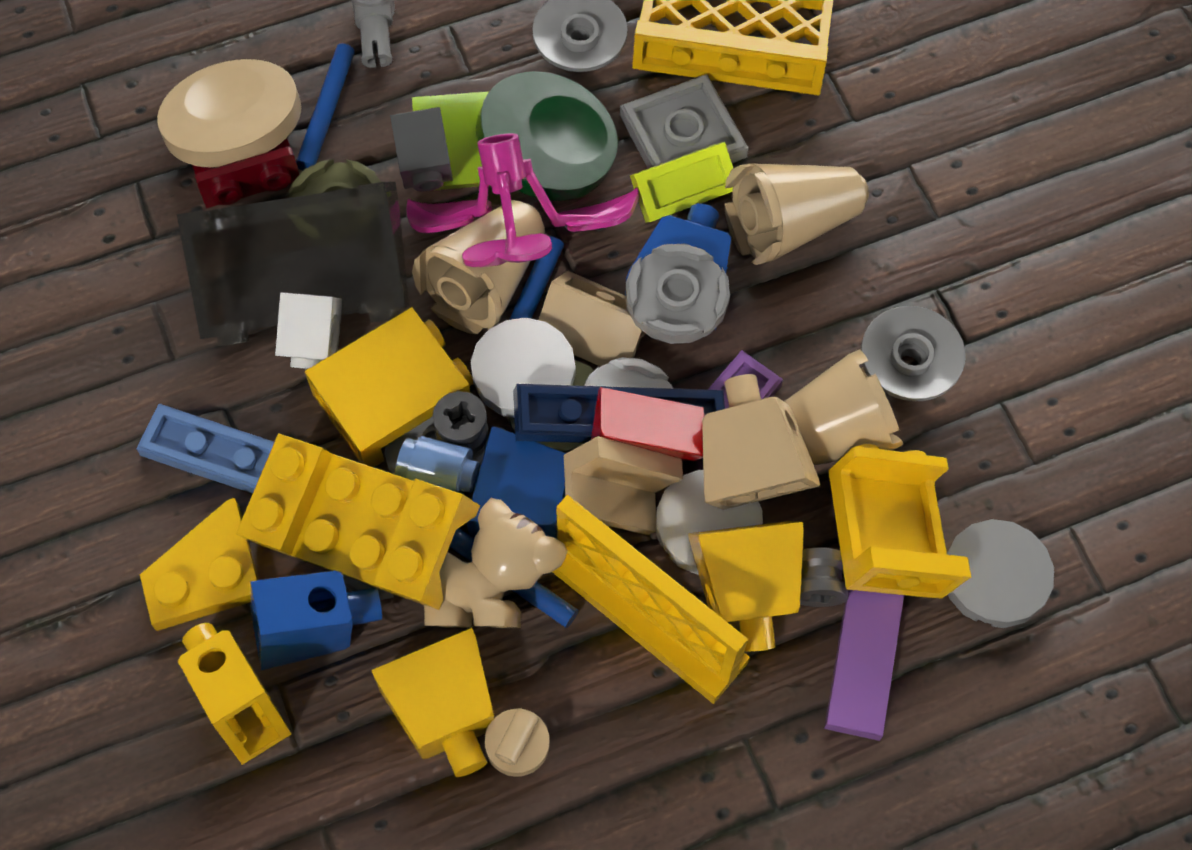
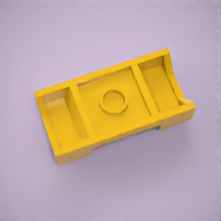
M278 433L236 534L258 545L330 571H340L343 576L439 610L443 602L440 569L456 529L476 517L480 505L464 494L416 478L413 481L332 454L322 447Z

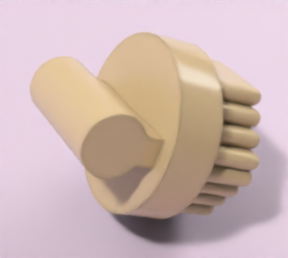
M520 708L506 710L497 715L489 724L485 734V750L490 763L498 771L508 776H525L535 772L544 763L549 752V733L542 719L535 713Z

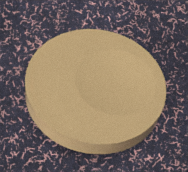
M232 60L201 69L177 84L163 100L158 111L157 123L168 150L176 158L195 166L220 167L261 155L274 149L296 127L301 115L302 106L293 78L282 67L263 60Z

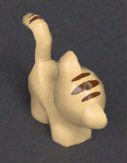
M490 498L481 508L478 515L480 530L474 538L471 550L472 562H463L447 552L439 572L443 602L439 610L424 605V626L471 628L472 618H474L475 626L521 628V611L514 602L503 600L505 592L508 590L530 589L543 574L551 573L559 568L567 554L564 543L554 537L546 536L541 527L526 516L513 513L502 500Z

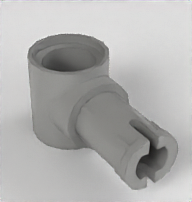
M351 0L355 25L360 28L362 64L366 67L376 68L375 54L378 53L381 67L390 65L393 59L390 50L389 27L393 22L394 0Z

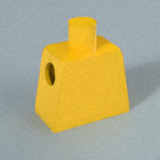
M784 521L688 533L689 543L708 607L726 622L739 621L740 633L748 638L745 652L775 648L772 616L799 612L803 522Z
M202 623L186 632L182 642L187 652L180 656L178 663L212 725L242 765L292 734L229 630L217 633L211 623Z
M472 628L371 670L380 693L422 759L433 757L445 751L455 777L469 775L487 764L477 737L486 734L489 724L495 718L476 636Z

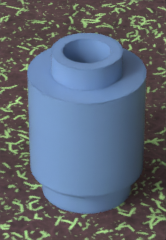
M420 436L418 440L406 438L403 442L396 462L395 475L413 481L416 478L461 494L464 492L472 493L478 479L480 463L473 460V450L471 448Z

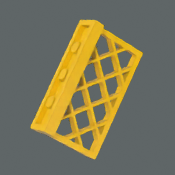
M706 0L643 1L640 20L637 21L632 69L693 78L707 74L709 79L714 81L820 96L828 55L827 46L833 0H726L727 2L715 8ZM756 1L764 2L773 8L759 14L750 4ZM692 4L701 14L687 21L678 11ZM806 8L821 10L822 12L820 15L806 21L796 11ZM738 11L748 21L733 27L724 17ZM666 17L673 25L654 22ZM785 18L794 28L781 34L771 23ZM712 23L720 32L703 30L701 28ZM758 30L766 38L753 37L747 35ZM805 37L813 45L795 43L794 41Z
M567 494L556 506L557 540L564 543L567 554L562 565L554 570L553 573L714 704L748 664L750 657L744 653L748 638Z

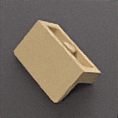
M570 271L551 281L538 319L539 321L547 322L562 332L573 348L575 356L600 367L608 364L611 360L621 357L634 358L640 339L646 334L635 325L627 310L625 295Z
M599 436L564 454L565 495L567 496L568 494L605 525L645 535L656 532L655 492L683 479L682 459Z

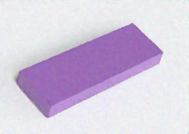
M848 590V600L844 605L824 729L878 741L883 737L904 595Z

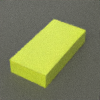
M725 142L714 144L630 175L634 189L638 187V202L645 222H653L661 219L663 216L688 209L694 204L704 203L733 192V187L725 189L726 179L733 169Z

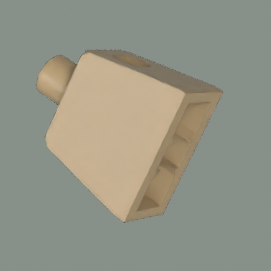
M745 374L727 379L724 383L729 408L708 413L702 420L705 503L725 510L820 486L819 477L790 406L778 397L761 399L756 375Z

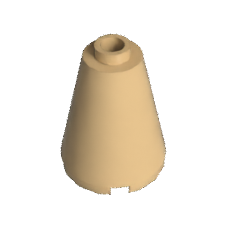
M747 163L733 168L726 179L725 189L733 187V202L725 203V215L730 234L738 251L742 255L751 254L755 258L751 263L759 265L770 263L860 215L868 200L869 190L866 180L852 167Z
M516 200L511 201L516 237L545 233L541 215L532 205ZM502 205L427 247L414 260L412 274L420 295L427 290L436 302L431 307L435 314L452 327L469 334H478L483 328H488L489 330L497 325L530 261L520 263L506 262L492 267H469L463 263L462 254L467 248L482 242L506 239Z
M860 349L846 355L784 401L790 406L814 466L839 461L851 448L862 444H873L880 449L891 451L903 446V441L893 434L899 431V427L876 373L867 377L864 368L859 367V365L868 361Z

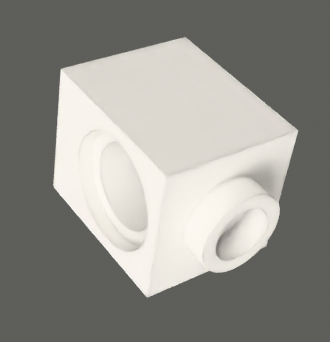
M280 292L275 356L291 357L290 367L309 369L336 353L339 346L342 299Z

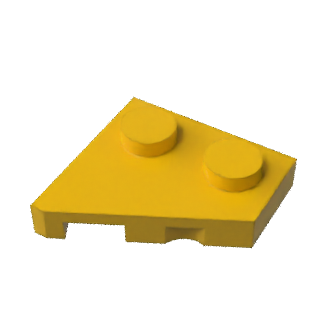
M235 498L225 501L140 574L151 625L156 631L251 602L250 582L259 579L249 541L236 534L242 520V515Z

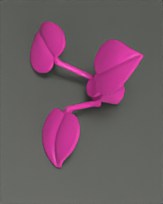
M506 133L489 136L477 142L482 164L481 167H478L480 183L477 200L427 204L408 199L406 207L409 224L418 232L433 233L463 227L473 222L474 218L484 216L492 211V204L487 200L489 185H491L492 193L500 194L506 239L492 240L473 245L463 252L462 258L463 263L469 267H492L506 262L520 263L536 260L546 256L552 250L551 239L545 234L538 233L516 237L510 193L523 188L522 179L525 177L555 227L567 226V229L573 232L601 229L625 222L632 216L639 199L638 187H636L633 191L600 204L557 213L533 172L531 159L523 160L518 134Z

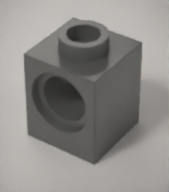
M440 107L390 115L404 189L414 187L416 191H431L443 186V182L453 181Z

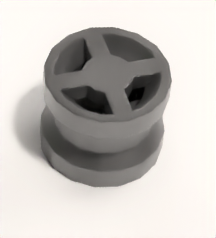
M461 391L449 393L441 398L433 411V423L437 440L471 448L473 455L483 448L488 438V425L486 422L487 413L481 400L469 392ZM461 415H463V416H462V419L459 420V421H456L454 424L450 421V420H454V419H456V418H458V417H461Z
M831 548L803 550L801 605L828 607L842 604L848 600V590H846V585L842 581L843 565L840 550Z

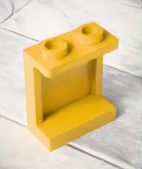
M413 307L305 370L313 396L359 462L371 467H375L384 461L381 448L433 417L434 407L441 398L456 391L470 393V386L473 385V378L462 360L458 357L451 360L442 348L445 346V341L437 326L430 319L423 322Z
M862 444L851 448L828 470L846 590L942 599L971 578L968 557L947 555L935 491V481L949 470L947 458L929 456L919 450L898 452L883 450L873 444Z

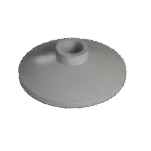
M549 0L537 12L532 28L534 44L541 56L552 65L573 72L592 71L608 65L619 56L627 40L626 19L620 8L611 0Z
M901 306L883 312L870 323L861 344V351L868 359L867 362L863 363L867 375L871 376L876 373L884 392L902 400L926 401L945 394L959 380L965 365V347L957 329L942 315L923 307ZM910 356L917 361L918 365H908L901 358Z

